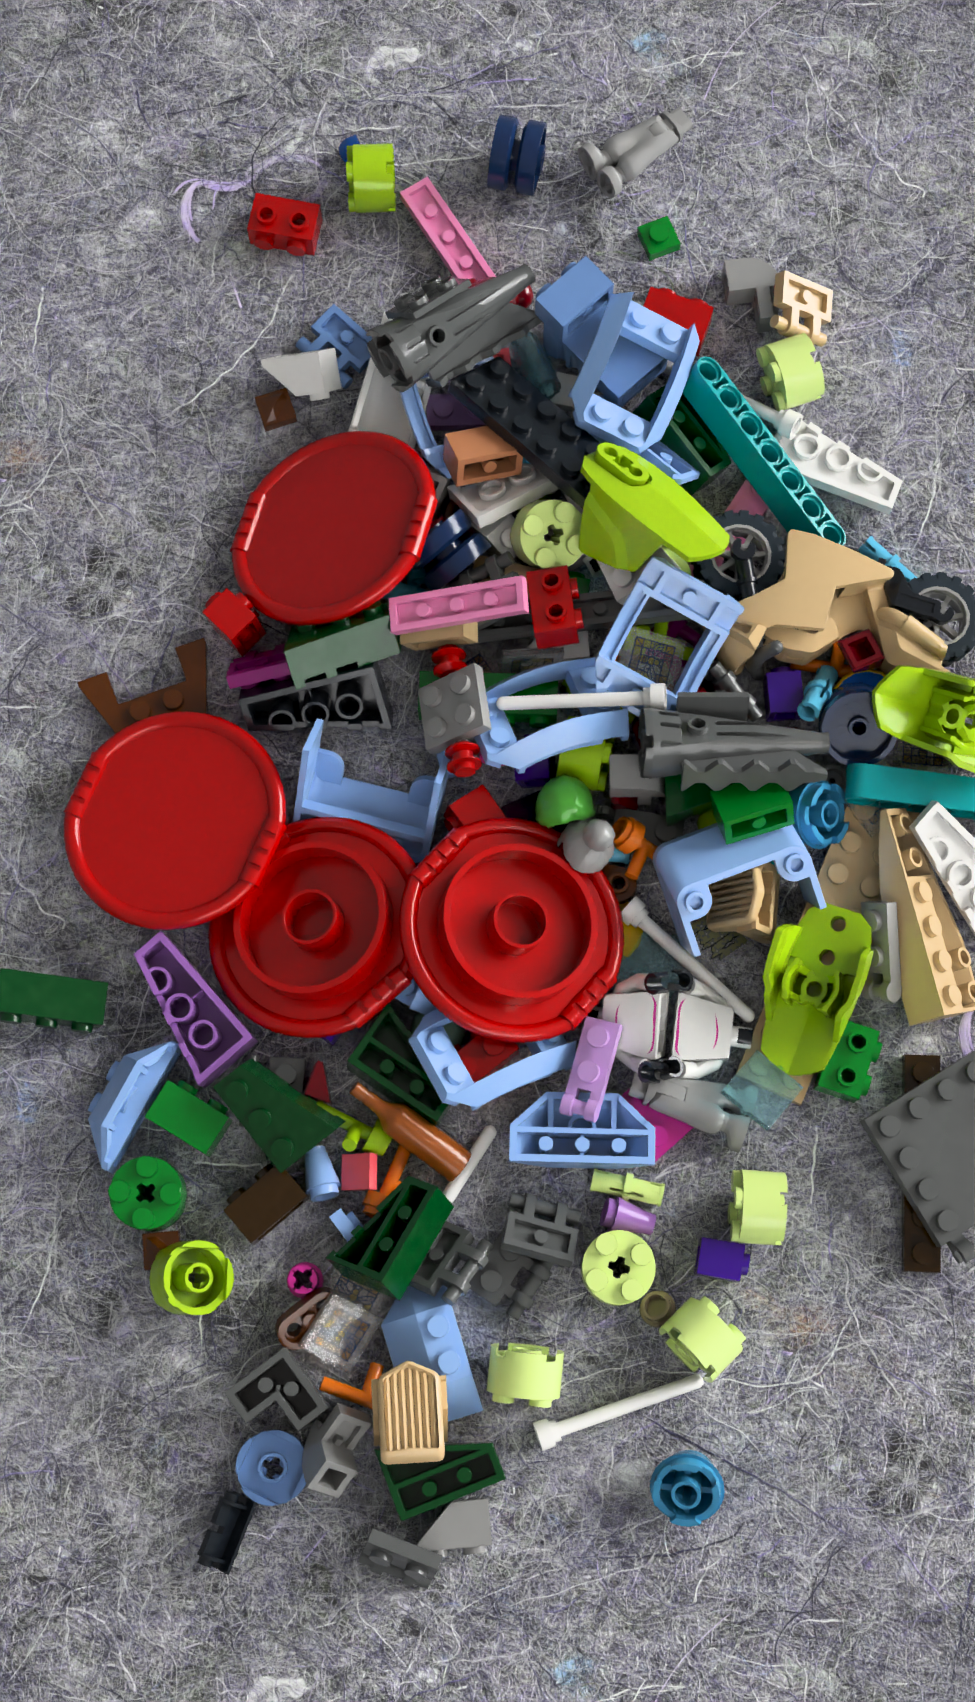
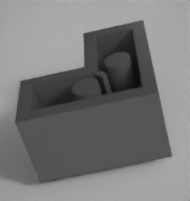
M287 1347L282 1348L224 1392L245 1423L253 1421L278 1402L297 1431L302 1430L331 1408Z

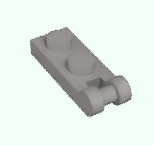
M861 902L862 916L872 928L871 949L874 950L868 976L861 992L862 996L866 1000L878 1001L881 999L884 1002L895 1003L902 994L897 902Z

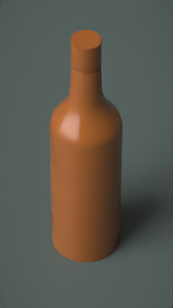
M358 1081L349 1091V1094L361 1101L377 1115L382 1130L386 1135L448 1181H453L467 1165L471 1152L407 1104L387 1102L369 1091Z

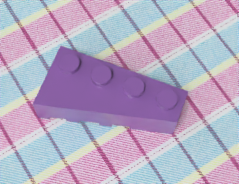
M162 931L158 932L134 953L199 1086L206 1088L259 1042Z

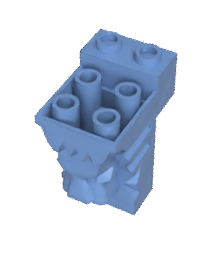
M587 256L578 263L571 262L562 271L561 277L552 285L550 283L545 284L535 296V315L544 323L543 353L546 356L565 360L566 367L578 369V375L595 337L600 319L604 315L607 299L613 294L614 283ZM619 335L596 389L603 393L605 400L622 408L666 370L667 359Z

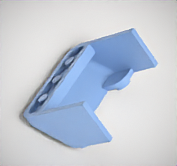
M317 718L302 750L293 822L314 817H337L359 820L387 833L408 852L415 863L421 862L429 853L449 775L446 766L451 759H448L444 754L437 776L422 775L417 777L412 782L409 793L343 777L345 766L342 758L333 751L320 748L324 720Z
M717 823L664 842L656 848L653 854V865L680 945L693 957L700 956L701 953L690 922L705 916L711 908L712 896L708 885L768 862H774L775 868L782 878L788 881H798L804 900L820 910L827 907L811 856L793 825L726 845Z

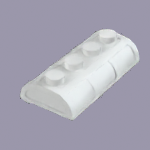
M385 311L380 325L393 320L387 318ZM370 357L348 432L373 431L398 438L414 449L416 439L406 415L400 392L391 386L396 381L390 375L384 378ZM429 377L416 382L424 412L432 387H428L425 381Z

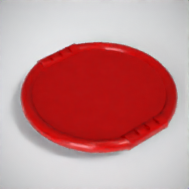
M350 431L330 435L311 442L286 457L263 478L253 492H250L230 548L234 575L243 595L257 610L266 616L294 625H318L342 620L361 612L382 599L405 578L415 563H418L421 558L438 503L434 482L426 463L405 442L396 437L373 431Z
M190 711L168 712L150 716L123 728L111 736L95 752L91 753L63 811L65 813V850L73 874L83 891L96 905L111 916L131 925L154 930H176L198 926L212 921L238 906L255 889L259 888L287 828L285 825L286 800L279 772L265 748L247 731L228 720L206 713Z
M314 817L289 823L286 825L287 828L259 888L255 889L244 901L226 914L209 921V952L216 978L228 999L242 1014L261 1027L275 1033L300 1038H321L348 1032L355 1028L360 1029L412 984L413 976L410 973L401 946L399 913L408 874L417 865L408 852L395 839L382 830L359 820L337 817Z
M506 817L478 820L459 828H453L408 874V880L401 899L399 913L401 946L410 973L420 990L438 1011L455 1024L476 1035L502 1042H537L559 1036L570 1030L574 1031L616 984L623 958L624 926L622 913L616 894L603 870L589 874L574 870L564 856L563 843L559 847L556 845L561 832L553 828L541 826L534 821Z

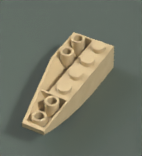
M893 808L880 811L879 881L881 901L897 902L901 997L909 1026L975 1011V980L970 966V954L965 948L962 936L929 860L909 828L912 820L907 809Z

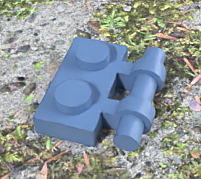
M333 304L311 326L312 332L318 338L311 343L305 337H301L296 343V348L301 352L323 350L328 347L335 348L336 353L339 355L337 363L341 387L347 389L353 379L345 373V370L351 366L360 374L368 366L371 356L367 348V342L371 341L372 337L366 336L367 332Z

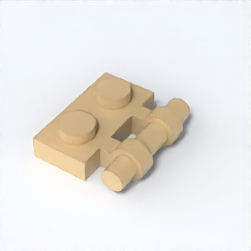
M785 270L776 273L773 306L782 309L783 315H773L770 319V326L777 329L778 333L785 337L805 333L811 339L813 345L824 346L827 336L820 332V327L831 322L833 290ZM799 317L804 318V325L799 324Z

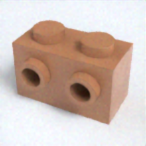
M488 426L445 433L443 461L456 487L520 475L522 472L523 457L517 452V449L504 441Z

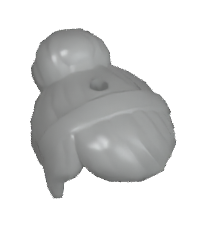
M577 820L565 827L556 845L559 847L563 843L564 856L574 870L581 873H595L601 871L614 855L615 847L613 842L615 832L611 825L604 820Z

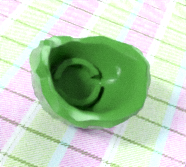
M567 774L550 779L538 793L535 805L536 822L541 826L551 828L555 825L569 823L570 821H585L593 817L596 809L593 805V798L589 788L579 778Z

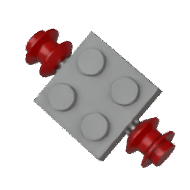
M445 644L440 646L431 655L432 662L437 664L433 669V674L440 679L418 689L426 751L434 755L445 750V756L451 759L446 766L447 770L457 777H469L481 768L482 761L475 757L480 752L479 745L468 740L491 730L483 669L476 663L467 666L463 662L466 657L465 650L454 644Z

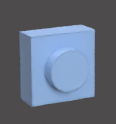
M340 1208L329 1216L347 1242L353 1237L351 1232L358 1225L363 1227L352 1211L345 1215Z

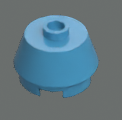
M826 780L806 783L789 792L793 801L795 822L793 826L803 844L814 849H823L831 843H839L844 838L849 827V822H844V804L849 803L845 802V792L838 784H830Z
M682 1450L663 1460L655 1468L650 1480V1492L654 1505L670 1518L671 1523L679 1526L691 1527L700 1525L701 1521L708 1519L717 1512L724 1499V1482L719 1471L709 1458L694 1450Z

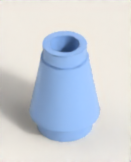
M315 1146L305 1154V1192L310 1194L311 1201L313 1202L326 1201L339 1195L338 1187H340L341 1183L325 1146Z

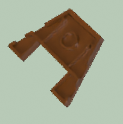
M204 638L175 648L186 677L185 681L118 704L107 672L77 682L78 686L115 733L139 720L162 713L190 711L208 714L206 641Z

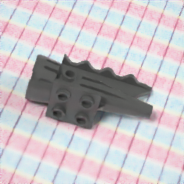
M523 264L514 270L473 287H470L472 284L469 279H455L454 276L440 279V276H436L425 281L421 285L423 290L415 295L408 293L399 297L393 302L395 307L385 312L387 318L393 320L373 327L366 333V336L372 337V340L367 342V348L378 371L384 378L390 375L396 381L391 386L399 392L408 390L426 374L429 376V379L425 380L428 387L443 388L452 378L472 370L476 363L499 353L503 346L523 338L529 330L542 321L535 315V311L510 303V301L527 286L535 282L533 271L528 265Z
M678 692L676 711L652 707L640 710L638 739H640L641 749L638 750L640 777L653 779L681 774V791L686 790L695 783H705L714 791H720L731 783H741L750 791H756L767 783H778L786 791H792L803 783L827 780V770L805 756L828 754L830 748L829 733L747 722L750 700L749 692Z

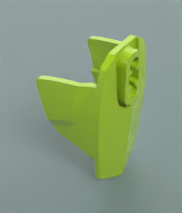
M608 442L600 443L595 452L584 455L580 472L591 486L584 501L580 526L579 550L582 553L616 569L636 572L663 545L686 562L711 559L725 552L729 544V534L687 491L655 465L625 447Z
M896 666L872 691V705L877 728L904 742L943 756L956 767L975 773V678L922 667ZM966 717L973 719L972 724L965 722Z
M826 903L827 907L821 910L815 906L809 908L798 925L783 924L777 927L762 976L765 986L766 1021L761 1050L769 1061L787 1075L802 1076L824 1071L848 1024L867 979L874 951L871 949L872 928L860 913ZM836 920L845 921V929L839 932L834 931V922ZM831 951L835 957L834 962L830 965H824L821 961L822 956Z

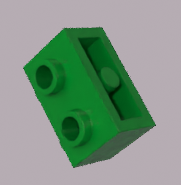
M741 783L728 785L720 791H710L713 815L726 845L795 824L793 801L789 792L778 783H767L756 791H750Z
M848 1021L825 1070L818 1072L813 1090L852 1103L859 1100L860 1095L866 1097L872 1081V1076L867 1075L870 1063L877 1062L882 1049V1042L877 1041L880 1031Z
M181 1079L177 1085L167 1080L144 1117L210 1157L233 1121L225 1115L229 1109L212 1098L207 1103L195 1096L199 1090Z

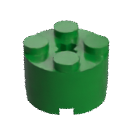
M142 1156L126 1162L118 1169L109 1186L108 1195L115 1215L124 1224L137 1230L154 1232L172 1226L181 1217L186 1205L187 1189L184 1178L175 1167L162 1159ZM145 1187L150 1189L156 1188L152 1192L155 1197L152 1202L142 1200Z

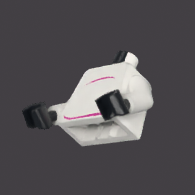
M673 969L671 972L678 975L679 983H668L667 987L669 990L683 991V993H678L675 1000L669 1057L659 1060V1062H664L668 1065L669 1073L661 1074L660 1078L667 1080L678 1077L698 1080L719 1070L722 1063L727 1062L730 1055V1047L750 1049L753 1028L733 1026L734 1009L728 1007L726 999L707 984L693 978L688 970Z
M667 971L637 973L616 984L614 992L604 996L603 1007L595 1006L587 1015L623 1026L615 1057L629 1069L638 1073L639 1079L644 1083H660V1080L656 1079L654 1072L655 1069L664 1068L662 1062L651 1060L665 1056L670 990L662 986L661 979L664 976H668Z

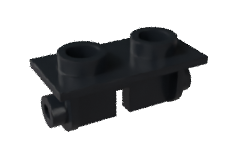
M226 1490L224 1496H219L218 1504L210 1521L213 1524L219 1525L216 1532L207 1529L201 1547L197 1552V1555L200 1556L197 1563L209 1568L214 1567L229 1575L257 1502L236 1491Z

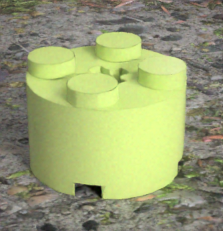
M805 333L769 343L756 349L758 362L763 368L765 375L760 378L762 391L766 397L772 396L773 404L777 411L787 410L822 398L820 395L824 394L825 383L820 361L814 362L810 352L816 351L811 339Z
M536 500L522 507L516 515L517 517L510 532L511 545L518 558L528 565L538 569L565 565L569 567L583 554L579 550L582 514L571 503L562 500ZM548 529L553 530L551 541L544 539Z
M743 1169L733 1170L731 1191L734 1192V1202H729L728 1224H731L730 1241L781 1246V1241L783 1242L785 1237L788 1204H785L784 1194L780 1193H788L786 1173Z
M614 1230L601 1234L588 1246L581 1261V1275L586 1288L594 1298L608 1305L621 1306L638 1300L649 1290L655 1278L656 1264L652 1249L641 1237L629 1231ZM620 1258L623 1260V1266L628 1268L627 1273L620 1274L619 1278L613 1277V1270L608 1268V1264L615 1263Z
M703 1296L698 1300L690 1297L659 1328L660 1335L667 1333L670 1336L665 1343L690 1370L695 1372L700 1368L707 1373L702 1379L712 1383L743 1351L741 1344L746 1338L735 1325L730 1323L727 1326L717 1316L720 1311L709 1298Z
M499 1343L491 1344L486 1390L492 1393V1401L511 1404L514 1403V1398L529 1399L530 1406L551 1407V1402L560 1398L564 1352L557 1349L556 1356L549 1355V1347L508 1343V1350H499Z

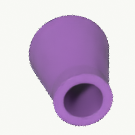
M618 1196L615 1199L607 1198L605 1200L600 1217V1225L607 1227L608 1232L624 1230L631 1233L651 1235L656 1222V1214L649 1213Z

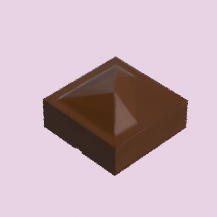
M287 388L254 397L265 432L297 422Z
M180 1231L142 1234L144 1270H151L156 1255L160 1250L173 1243L181 1242Z

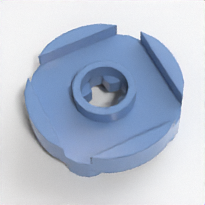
M274 1429L262 1431L244 1443L238 1453L235 1467L238 1481L248 1498L261 1505L274 1506L287 1503L302 1492L306 1486L302 1469L304 1445L296 1436L284 1430ZM274 1457L280 1459L279 1465L283 1468V1472L281 1475L276 1473L273 1478H269L266 1476L268 1469L263 1466L264 1461H272Z

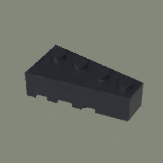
M378 661L360 668L357 666V663L342 666L336 669L337 676L328 679L325 673L305 680L306 687L297 690L292 677L283 681H274V679L262 681L259 685L250 689L241 688L238 701L248 731L294 730V728H313L317 718L324 720L322 730H327V727H348V730H362V727L392 729L393 710Z

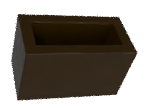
M271 1163L263 1167L254 1176L257 1182L250 1188L245 1190L244 1187H241L226 1200L229 1205L224 1209L228 1217L253 1245H256L309 1199V1196L287 1170L280 1173Z

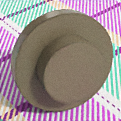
M664 1291L648 1293L640 1304V1315L645 1323L651 1327H661L676 1312L675 1301Z

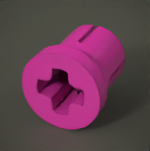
M309 1262L296 1264L291 1268L287 1276V1285L290 1292L301 1299L314 1289L323 1287L324 1283L321 1270ZM311 1271L312 1275L309 1280L313 1283L312 1288L302 1286L298 1289L296 1285L299 1283L296 1275L299 1272L307 1274Z

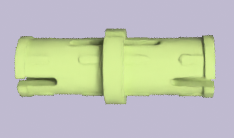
M594 1168L590 1191L618 1196L626 1201L631 1199L660 1207L665 1184L633 1178L634 1174L626 1173L625 1176Z

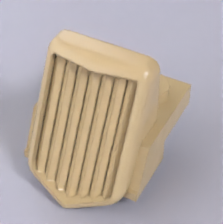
M768 862L710 884L709 890L712 896V905L706 914L707 928L713 932H737L762 944H771L777 926L780 875L777 874L775 865Z
M405 1361L383 1373L379 1379H371L374 1446H380L381 1461L384 1464L392 1465L438 1462L443 1460L445 1456L444 1442H448L446 1375H438L437 1372L412 1361Z

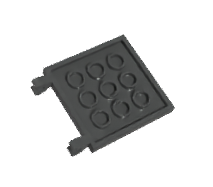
M974 1049L860 1121L936 1247H942L947 1244L958 1264L963 1261L967 1263L975 1258L974 1246L962 1234L975 1225Z

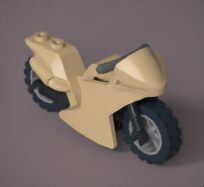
M733 510L723 512L720 517L717 515L713 517L729 534L728 545L730 551L725 550L724 553L719 555L724 558L722 565L719 567L716 564L715 558L691 562V565L694 566V578L703 580L705 584L724 595L728 593L745 608L729 631L730 634L716 655L717 660L726 670L731 669L736 676L742 673L746 665V669L753 679L762 680L765 676L762 665L772 657L782 662L806 665L830 650L834 643L847 635L866 629L871 631L885 657L881 667L877 668L878 671L883 672L885 675L898 665L949 672L944 667L951 665L955 661H960L975 646V596L973 594L975 591L969 584L965 586L961 583L962 579L953 576L951 578L944 572H937L936 575L924 573L919 578H913L907 583L899 568L885 566L886 559L879 558L878 561H875L861 554L858 550H852L816 534L791 529L788 532L786 551H783L784 540L782 536L777 535V528L771 522L767 524L763 521L764 517L757 513L753 516L746 510H740L738 513H733ZM733 536H735V537H743V538H745L746 540H745L744 544H741V539H740V538H737V539L735 540ZM763 559L761 571L753 566L752 560ZM932 598L940 599V600H942L943 602H942V604H941L940 601L935 600V599H932ZM959 621L958 633L947 623ZM942 630L952 640L945 642L939 637V632Z

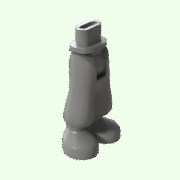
M679 107L670 113L663 111L660 115L653 116L628 130L611 136L605 141L601 152L595 145L585 143L578 148V156L591 180L597 178V185L600 191L609 198H614L620 194L623 182H629L638 177L656 158L683 140V134L692 129L693 125Z
M655 1070L654 1074L656 1079L660 1080V1083H644L639 1079L638 1073H634L628 1096L643 1100L642 1105L647 1106L649 1103V1108L682 1121L706 1134H715L722 1131L726 1134L728 1148L731 1151L740 1152L751 1119L749 1117L755 1105L757 1097L756 1088L749 1086L739 1092H735L728 1085L718 1082L678 1077L662 1080L660 1075L665 1073ZM722 1109H731L735 1114H729Z

